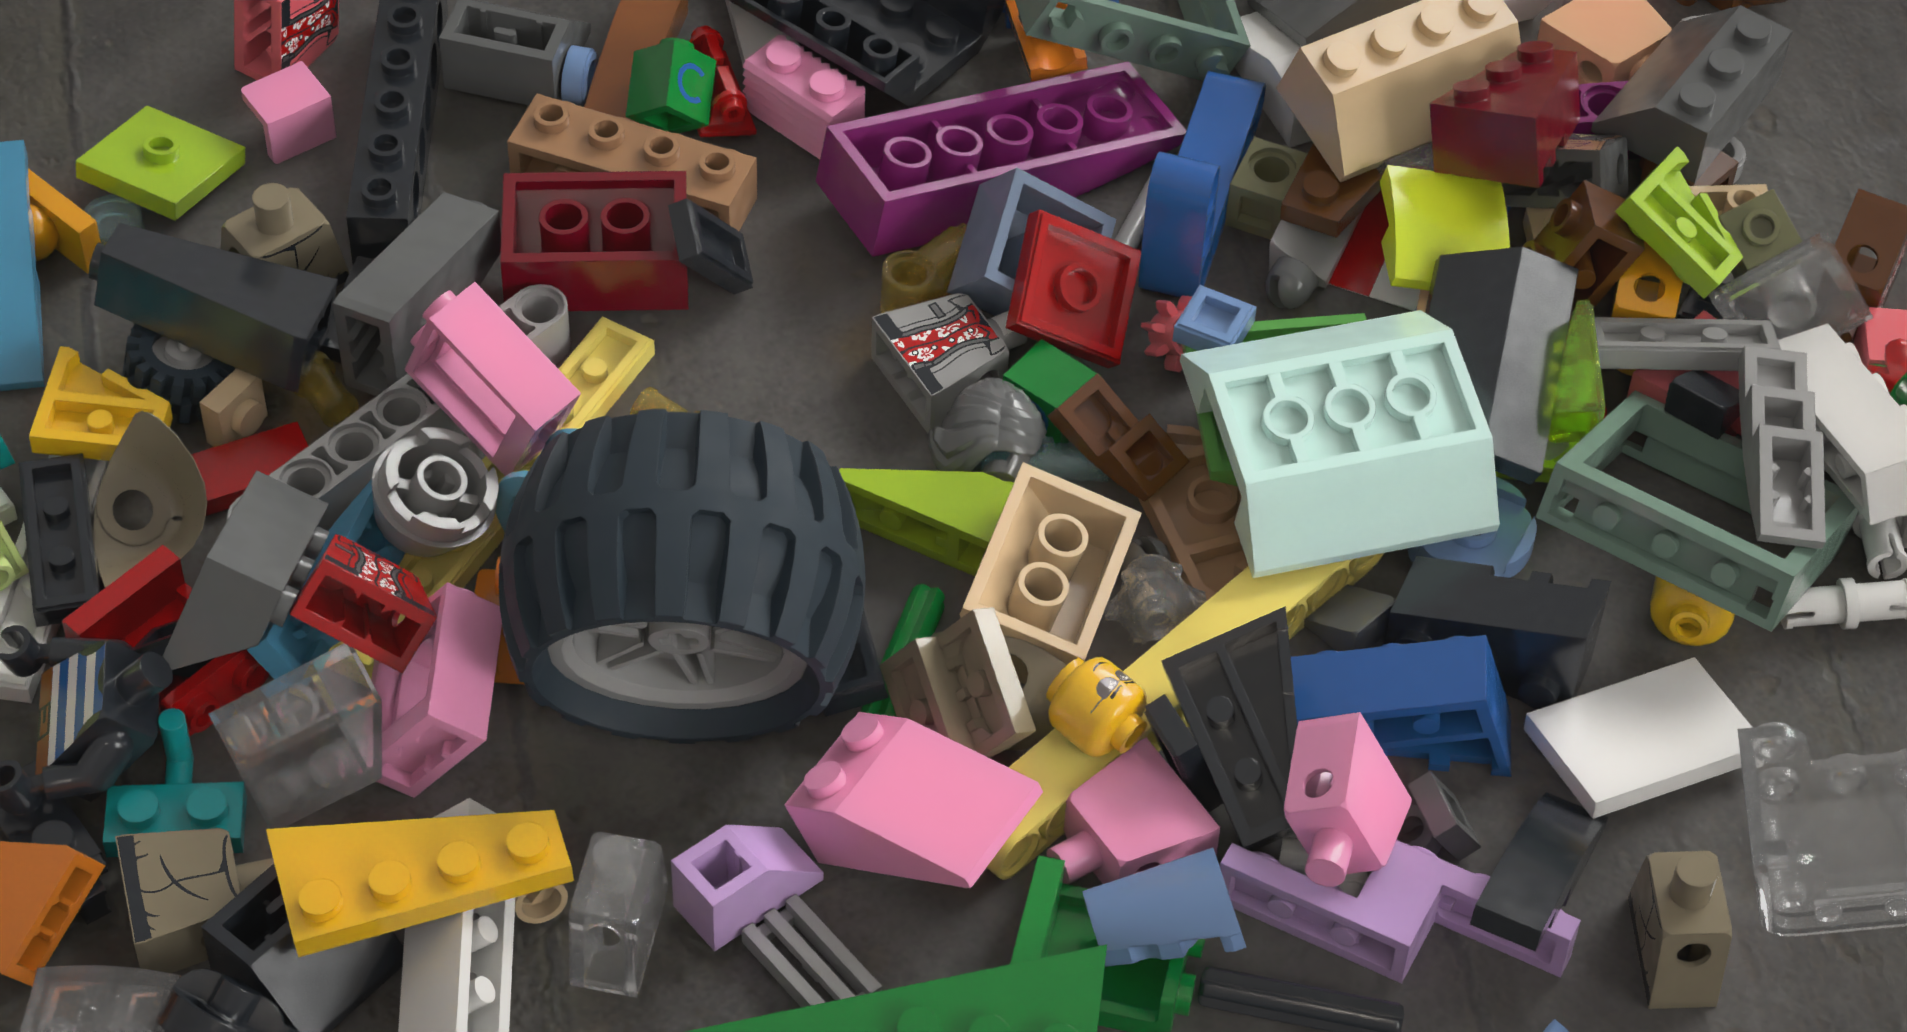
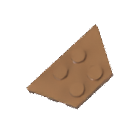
M1167 424V435L1190 462L1145 502L1141 499L1139 501L1158 539L1167 545L1171 556V565L1195 611L1248 567L1234 524L1242 496L1239 487L1210 480L1199 430L1190 426Z

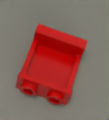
M161 545L64 618L62 624L65 636L118 639L127 642L133 648L151 629L179 619L193 589L185 583L180 558L166 546ZM247 649L216 657L189 678L173 675L172 683L159 693V715L171 708L181 710L185 714L190 737L194 733H199L209 728L219 714L242 695L251 693L261 687L267 680L269 673ZM158 724V733L161 735V733H160V728H159V724Z

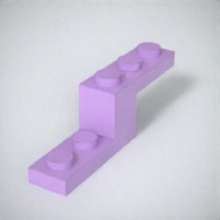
M1398 840L1394 844L1387 864L1381 869L1371 872L1357 898L1343 892L1338 886L1326 887L1318 885L1306 875L1281 865L1278 860L1269 854L1259 851L1252 852L1234 843H1231L1220 863V869L1235 910L1401 984L1434 922L1560 978L1571 958L1581 922L1580 919L1568 915L1560 909L1551 929L1547 928L1536 952L1470 925L1473 911L1490 876L1469 872L1438 858L1426 848L1410 846Z

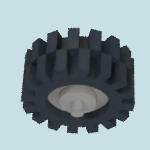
M135 324L131 328L130 336L127 337L122 376L127 378L133 387L147 389L169 401L172 413L178 414V423H190V417L193 413H196L200 422L203 421L199 402L236 368Z

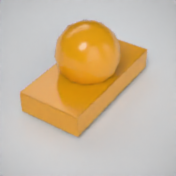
M28 168L36 261L47 258L56 249L89 274L92 254L96 245L101 243L96 220Z

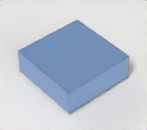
M1199 285L1174 325L1172 341L1198 351L1242 343L1255 322L1257 307Z

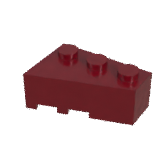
M1547 41L1521 43L1517 46L1515 52L1501 60L1488 63L1485 66V70L1470 79L1455 83L1452 90L1430 102L1434 172L1540 188L1544 181V167H1552L1556 161V147L1566 145L1580 121L1577 52L1553 49V44Z

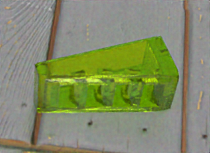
M1590 300L1577 301L1576 308L1572 311L1551 414L1552 421L1549 441L1553 443L1579 442L1604 418L1605 400L1593 304H1590Z

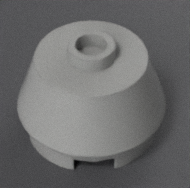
M426 427L420 429L417 435L408 436L393 442L378 457L372 473L374 516L383 536L399 550L419 557L439 556L476 540L491 525L496 512L499 492L497 473L494 467L488 472L481 458L468 448L472 442L468 437L449 429Z

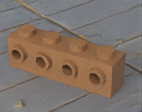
M541 94L535 95L507 141L510 173L686 171L687 199L740 231L757 200V157Z

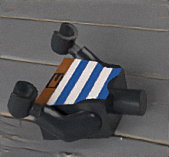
M13 625L6 627L2 630L1 637L10 647L19 649L11 654L0 653V661L9 671L18 677H28L38 672L44 663L49 664L50 668L41 674L35 775L28 776L23 767L15 760L1 761L0 807L8 813L20 814L33 805L37 795L46 794L47 800L77 796L92 802L104 791L112 787L118 777L154 744L158 735L159 693L172 683V669L164 657L158 653L146 652L142 655L135 652L130 644L122 640L53 637L50 644H41L23 626Z

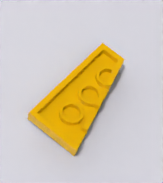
M555 810L266 829L298 958L574 881L572 866Z

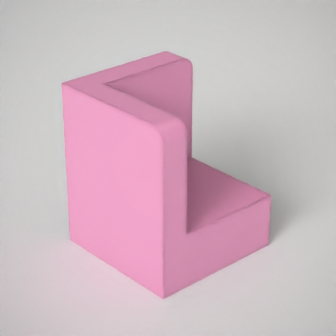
M303 61L242 87V99L262 123L267 153L275 164H279L336 138L331 96Z

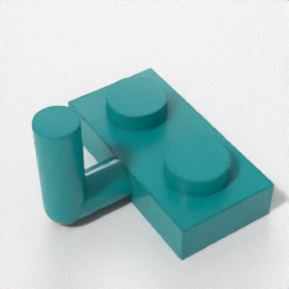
M175 708L163 711L158 717V724L166 755L165 784L112 786L107 789L103 846L106 857H119L115 836L222 828L229 831L233 853H244L247 805L244 782L192 783L194 756L185 714Z

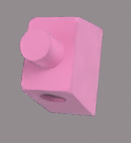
M1361 712L1298 722L1284 803L1285 818L1308 854L1305 866L1306 876L1318 885L1334 887L1344 882L1346 874L1376 871L1387 864L1412 801Z
M1146 737L1138 741L1130 750L1121 754L1070 794L1066 800L1064 832L1067 839L1049 848L1046 853L1047 857L1065 860L1064 884H1070L1091 872H1094L1102 884L1210 848H1214L1217 855L1220 826Z

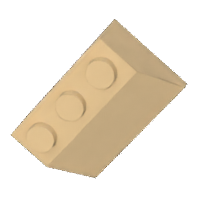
M1023 462L959 614L962 618L973 609L994 607L1003 635L1025 640L1038 646L1066 665L1077 658L1085 661L1142 512ZM1010 655L1019 682L1025 684L1028 677L1026 665L1017 656Z

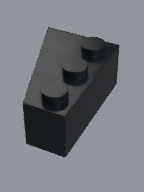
M1422 556L1415 557L1390 611L1384 645L1389 643L1410 644L1445 640L1453 636L1473 637L1486 635L1505 695L1521 700L1535 709H1541L1576 697L1592 660L1612 581L1591 579L1588 588L1553 584L1552 573L1532 571L1529 580L1494 576L1495 570L1492 565Z
M1285 606L1161 660L1166 677L1193 738L1201 750L1240 844L1249 851L1257 850L1294 833L1284 813V803L1297 730Z

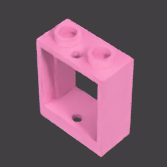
M474 282L457 296L451 290L445 292L426 309L422 317L427 323L410 341L415 348L404 370L506 476L511 472L519 471L541 453L550 435L561 429L581 393L483 289Z
M448 582L428 598L437 619L403 674L374 659L357 774L413 798L487 739L502 627L500 606L477 596L468 589L459 588Z

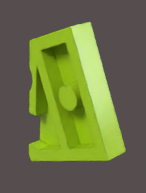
M1677 146L1615 212L1628 224L1635 236L1645 241L1672 267L1674 273L1681 281L1690 285L1704 299L1721 284L1741 261L1743 256L1730 233L1721 225L1718 212L1708 194L1699 193L1696 197L1693 195L1680 171L1689 163V160L1685 153Z

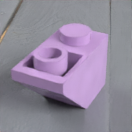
M725 825L671 860L673 906L714 952L741 935L743 928L751 923L756 925L762 921L764 915L772 909L779 910L785 906L787 899L795 894L800 896L824 880V872L779 827Z

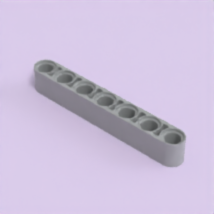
M531 285L520 290L499 306L554 365L562 361L569 353L571 342L568 304L566 296L559 289L551 285ZM407 373L269 476L328 503V507L318 527L329 531L336 520L372 479L373 468L378 457L393 442L408 436L417 435L420 429L426 427L449 429L462 435L464 432ZM241 496L237 498L230 506L227 513L228 519L232 514L233 510L235 509L237 503L239 502Z

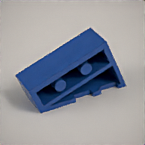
M1486 635L1473 637L1453 636L1445 640L1410 644L1389 643L1380 647L1347 651L1326 650L1316 654L1291 657L1297 726L1299 721L1361 712L1386 756L1428 759V770L1449 772L1450 761L1491 764V775L1512 777L1511 710Z

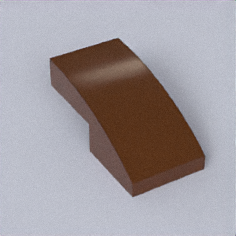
M1099 373L1089 379L1047 416L1059 431L1098 469L1144 502L1190 462L1150 413L1138 421Z

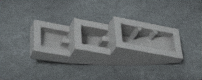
M1744 345L1738 358L1740 423L1749 505L1757 541L1823 549L1826 543L1823 432L1816 431L1815 392L1808 391L1807 353Z

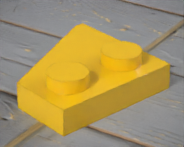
M60 346L29 433L32 453L58 456L83 453L86 459L110 461L136 413L140 411L151 413L170 428L173 420L170 402L147 389L133 387L127 378L109 368L102 374L80 362L78 351L70 347Z

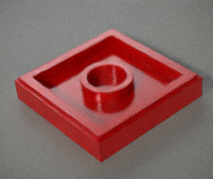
M1040 209L1028 214L1005 328L1037 341L1043 339L1062 351L1105 368L1120 365L1141 251Z

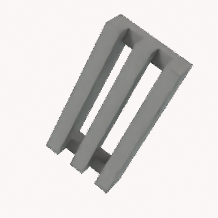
M797 894L786 900V908L781 912L774 908L764 915V923L757 927L754 923H751L742 929V943L800 1007L825 1003V1001L770 942L776 936L799 960L805 971L816 982H819L834 1000L854 997L855 995L794 930L793 925L797 927L856 991V996L882 991V985Z

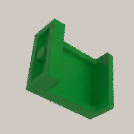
M1038 855L1010 964L1098 946L1082 892L1088 888L1063 883L1065 860ZM1198 939L1188 949L1183 958L1166 960L1148 958L1132 964L1105 966L1098 1026L1127 1032H1171L1175 1014L1187 1017L1189 1015L1196 975L1185 973L1188 956L1201 959L1205 939Z

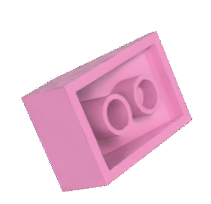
M858 712L845 725L841 735L817 765L805 775L804 781L784 805L818 863L971 889L1041 796L1043 790L1037 781L909 718Z

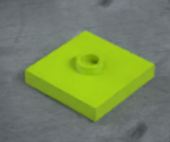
M147 105L76 160V178L176 221L245 164L246 147Z

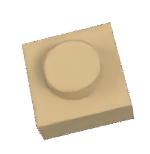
M238 368L199 402L206 440L213 447L251 436L261 426L264 418L268 416L262 379Z

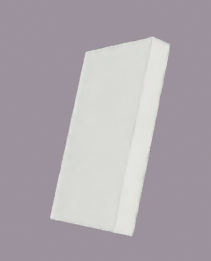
M1695 657L1526 713L1524 724L1525 732L1593 819L1761 761L1766 749L1764 740Z

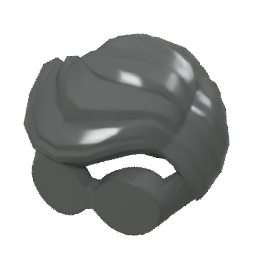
M986 378L965 387L955 398L950 411L947 412L945 419L942 421L941 427L935 426L933 430H929V450L933 463L939 471L971 472L982 459L993 451L1010 452L1006 460H993L983 467L982 472L1003 481L1015 482L1022 463L1028 464L1030 459L1036 455L1047 430L1041 413L1022 389L1000 378Z

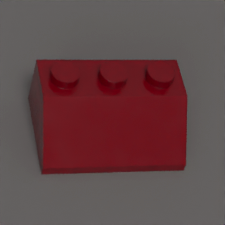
M686 171L504 173L500 257L504 302L528 286L544 284L559 289L566 296L568 311L689 310L688 266L679 261L668 205L687 198Z

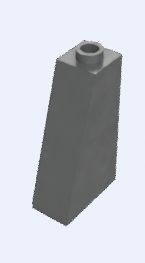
M443 192L338 294L332 304L345 386L377 396L407 374L404 369L415 348L410 341L427 323L422 317L426 309L438 297L449 290L457 296L474 282L480 286L500 256L501 231L499 210L487 207L479 201L467 200Z

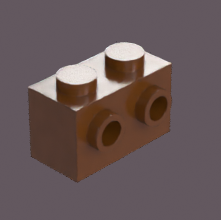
M1584 180L1569 198H1565L1557 204L1546 226L1533 241H1528L1522 246L1579 269L1568 332L1570 333L1574 332L1645 250L1644 241L1635 236L1628 224L1615 212L1626 199L1587 180Z

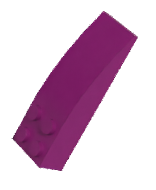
M1123 62L827 126L815 182L867 251L874 257L964 236L979 185L1016 167L1073 197H1078L1154 160L1159 151L1166 153L1182 144L1187 130L1130 62Z

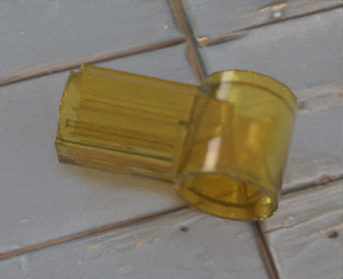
M961 223L957 227L950 226L917 251H897L886 258L882 267L880 314L950 295L947 291L967 228L965 223Z

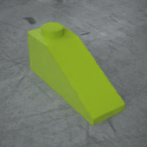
M839 469L850 493L860 528L974 577L1014 482L1003 481L984 472Z

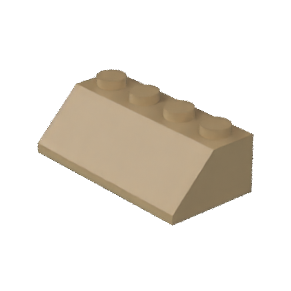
M1421 0L1300 47L1276 89L1338 180L1343 182L1431 146L1432 134L1429 103L1452 90L1455 83L1470 79L1485 70V66L1488 63L1501 60L1515 52L1517 46L1521 44L1518 21L1503 0Z

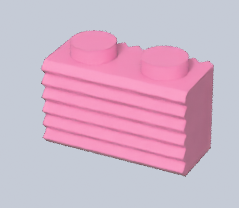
M777 35L748 57L742 66L745 68L742 74L745 77L743 84L746 85L743 92L746 94L749 112L818 159L821 157L827 126L865 118V86H856V80H847V74L842 75L838 69H830V63H821V57L813 58L812 52H804V46H798L795 44V40H787L786 35Z

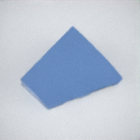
M1214 848L1082 891L1098 946L1107 944L1106 967L1132 964L1148 958L1162 960L1183 958L1188 949L1198 939L1220 937L1225 952H1234L1246 948Z

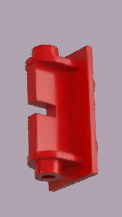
M710 26L697 27L692 32L689 42L694 45L695 50L717 60L709 126L698 128L699 136L756 135L757 130L747 107V99L745 94L741 92L726 51L722 50L724 45L722 35Z

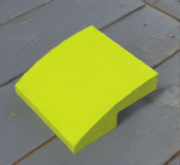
M1387 165L1380 180V187L1389 226L1381 244L1391 286L1429 291L1435 261L1440 255L1510 248L1507 209L1501 182L1438 173L1432 170Z

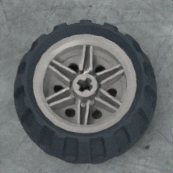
M666 409L639 410L638 414L614 418L608 415L586 421L582 428L569 434L562 432L549 441L541 456L537 457L526 474L512 506L502 543L499 565L500 613L503 633L520 682H524L529 696L540 706H549L561 713L563 719L580 726L589 725L610 731L611 735L630 739L641 737L668 740L669 743L696 744L697 741L721 740L730 743L752 740L753 736L774 731L782 733L796 728L801 720L809 715L817 716L827 707L845 673L855 648L863 614L866 580L863 541L859 521L850 493L837 466L830 467L824 452L810 441L801 442L785 434L783 428L763 421L754 423L728 417V413L700 410V413L667 412Z

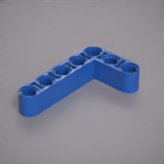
M1208 71L1179 154L1158 152L1152 168L1146 197L1138 282L1140 289L1181 298L1182 295L1193 296L1199 285H1205L1225 226L1230 183L1255 136L1263 109L1266 83Z

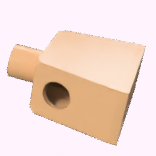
M1573 0L1541 19L1537 41L1550 42L1553 44V49L1577 52L1579 84L1628 81L1672 29L1647 0Z

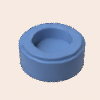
M576 45L570 46L562 72V101L572 102L579 106L585 105L598 64L597 53L593 48Z

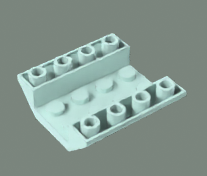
M1413 311L1181 354L1180 363L1197 414L1213 411L1242 496L1234 524L1252 578L1498 530L1500 521L1493 437L1453 330L1423 311Z

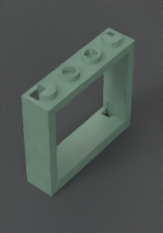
M1015 0L1027 36L1204 81L1208 71L1229 75L1251 46L1234 0H1178L1184 20L1109 0ZM1058 2L1068 4L1066 9L1057 8L1055 6Z
M1635 390L1556 462L1536 518L1772 632L1841 552L1858 513L1857 508L1838 485L1824 479L1826 543L1823 549L1796 546L1783 559L1602 472L1622 452L1751 514L1743 461L1742 440L1727 433H1724L1717 440L1665 412L1664 403ZM1634 431L1648 436L1644 447L1627 440V438ZM1575 497L1579 499L1575 512L1564 509L1563 507ZM1758 587L1773 593L1771 599L1774 601L1771 608L1753 600Z

